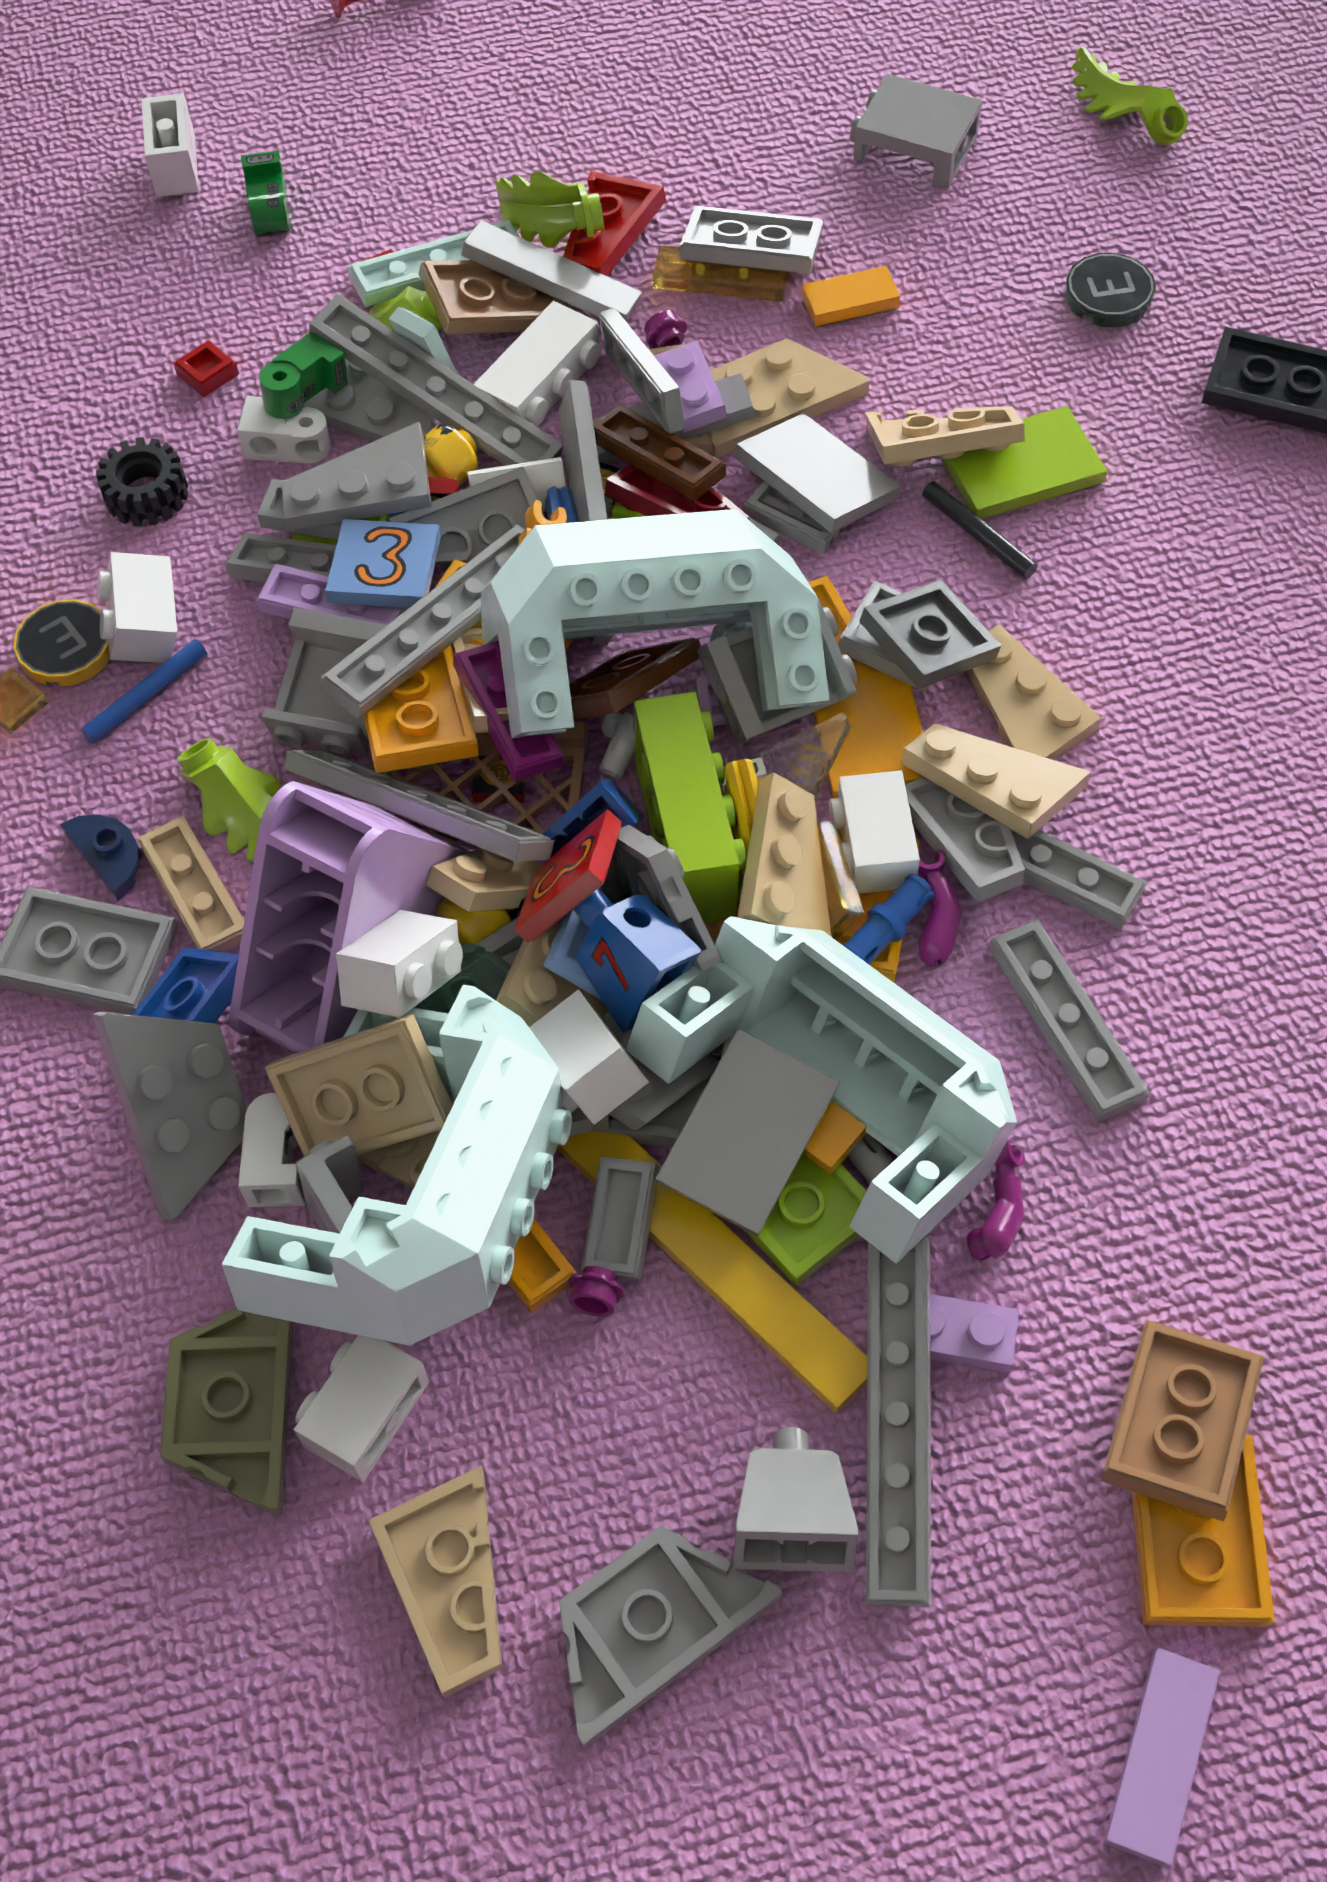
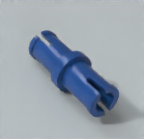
M910 873L883 904L876 903L867 912L868 920L842 945L870 965L891 941L898 942L907 933L906 925L927 903L934 899L935 894L930 891L931 886L920 876Z

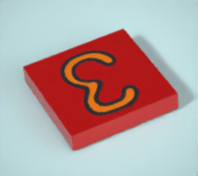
M607 809L551 856L550 860L545 861L535 870L514 932L527 943L533 942L604 884L622 821Z

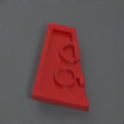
M590 170L587 179L589 186L587 195L595 193L599 195L604 230L595 231L594 237H587L585 229H574L570 233L563 257L608 276L666 202L664 186Z

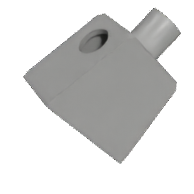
M797 1427L779 1429L773 1435V1449L756 1448L749 1454L736 1522L733 1569L853 1572L858 1540V1526L839 1455L831 1450H809V1436L803 1429Z

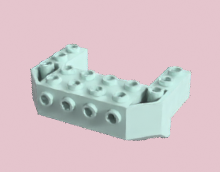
M729 917L723 922L715 944L722 963L703 972L693 966L690 971L683 973L645 1000L640 1007L626 1051L669 1084L725 1042L739 1028L839 1081L840 1084L831 1101L866 1125L865 1131L898 1156L896 1160L871 1181L849 1227L897 1264L989 1175L1015 1128L1017 1120L1000 1061L824 931L771 925Z
M463 985L449 1014L412 1008L400 1017L414 1014L453 1104L407 1204L401 1205L358 1197L340 1234L247 1216L222 1263L237 1310L410 1346L491 1306L499 1284H507L511 1277L514 1266V1248L519 1237L527 1236L531 1229L534 1217V1201L539 1189L546 1190L549 1186L553 1172L554 1153L558 1145L566 1144L572 1124L571 1112L565 1110L563 1106L559 1069L520 1016L476 987ZM358 1009L344 1037L399 1018Z

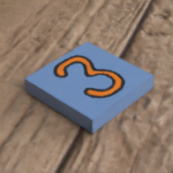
M343 519L325 589L327 603L410 608L427 595L430 590L441 538L439 525Z

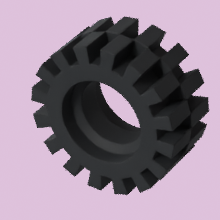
M144 437L135 438L136 445L129 446L128 441L125 440L120 442L122 450L117 451L112 447L107 451L109 459L101 457L98 462L100 469L96 470L97 483L109 513L113 517L117 516L119 522L127 524L131 518L133 526L142 527L143 519H148L150 526L158 524L156 517L160 515L167 521L172 518L170 509L172 508L179 512L183 507L181 500H187L188 484L177 452H173L172 446L168 443L161 446L159 439L151 438L149 445H146ZM156 477L153 482L147 485L129 487L132 482L140 478Z

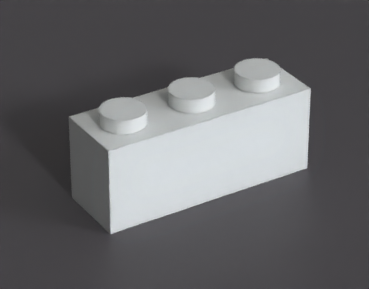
M552 301L474 385L533 425H540L552 406L561 397H564L569 380H577L587 369H591L597 363L601 353L598 322Z

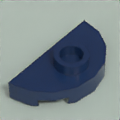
M100 814L77 816L59 824L65 836L118 901L134 887L136 883L134 877L140 867L142 853L131 829L116 818Z

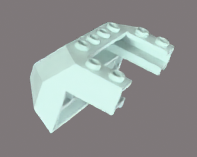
M736 509L538 525L528 533L481 592L482 645L499 641L511 738L551 733L558 734L566 732V729L574 728L564 646L565 639L752 622L762 712L812 707L829 701L817 595L792 557Z

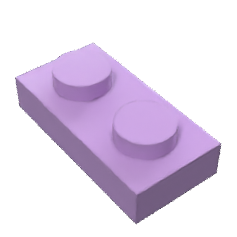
M697 340L654 355L656 360L679 387L685 430H682L683 433L727 418L725 404Z
M930 1294V1359L1010 1373L1014 1361L1020 1309Z

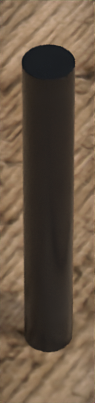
M932 481L925 487L922 493L925 499L1021 577L1028 579L1035 573L1038 567L1036 562L938 483Z

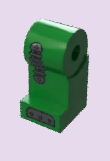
M279 150L241 155L246 194L255 235H263L274 231H290L287 184Z
M310 331L272 359V362L260 371L259 382L264 410L275 418H291L298 415L303 410L304 403L323 389L327 388L333 393H337L348 385L345 353Z

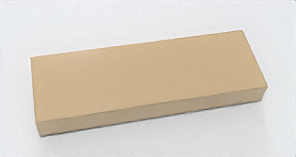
M184 815L136 838L196 948L225 953L241 944L244 920Z

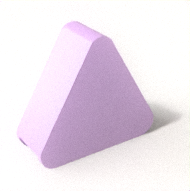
M295 781L284 785L270 800L259 826L229 1013L230 1027L242 1035H250L257 1032L294 1053L343 1038L358 1009L341 1006L336 953L399 910L436 916L437 904L445 897L425 885L431 867L471 852V850L383 808Z

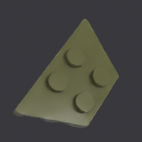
M234 1307L218 1315L211 1324L203 1327L196 1326L170 1339L160 1457L165 1463L273 1515L283 1514L294 1322L239 1311Z

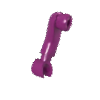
M942 850L936 851L935 864L928 865L920 860L918 876L931 886L930 891L935 894L934 899L929 902L931 909L918 945L921 960L930 967L936 966V960L940 966L947 961L953 951L962 920V907L949 879L943 877L942 874L946 856Z
M1009 1139L995 1162L996 1179L993 1180L995 1205L986 1218L983 1228L973 1229L967 1235L969 1252L974 1259L980 1261L986 1260L991 1256L995 1259L1004 1256L1024 1221L1021 1178L1016 1176L1015 1167L1024 1164L1025 1156L1018 1146L1010 1144Z

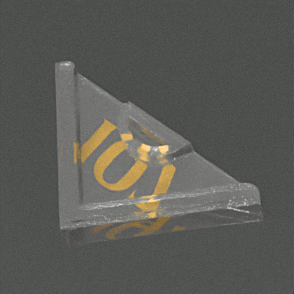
M843 712L758 753L762 757L767 775L773 772L813 794L814 800H816L851 725Z

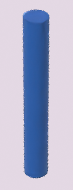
M196 639L188 643L80 729L84 737L92 744L99 741L206 656L207 651L204 646Z

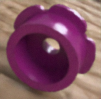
M664 310L654 314L644 327V332L647 335L646 342L649 344L650 349L682 345L684 341L683 333L687 331L685 320L682 318L678 319L676 313L671 310Z
M587 1266L583 1269L582 1274L574 1273L568 1279V1285L572 1287L569 1303L573 1308L587 1315L597 1317L610 1316L614 1313L616 1303L624 1296V1288L616 1282L617 1277L612 1271L599 1266Z

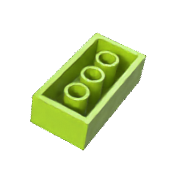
M696 691L634 701L635 767L651 836L656 842L666 848H672L677 854L684 871L683 881L705 926L723 924L729 917H736L737 901L741 899L743 887L741 871H745L747 859L742 838L733 839L730 828L736 825L731 795L722 796L719 785L725 782L721 754L719 752L711 753L709 742L714 741L710 712H701Z

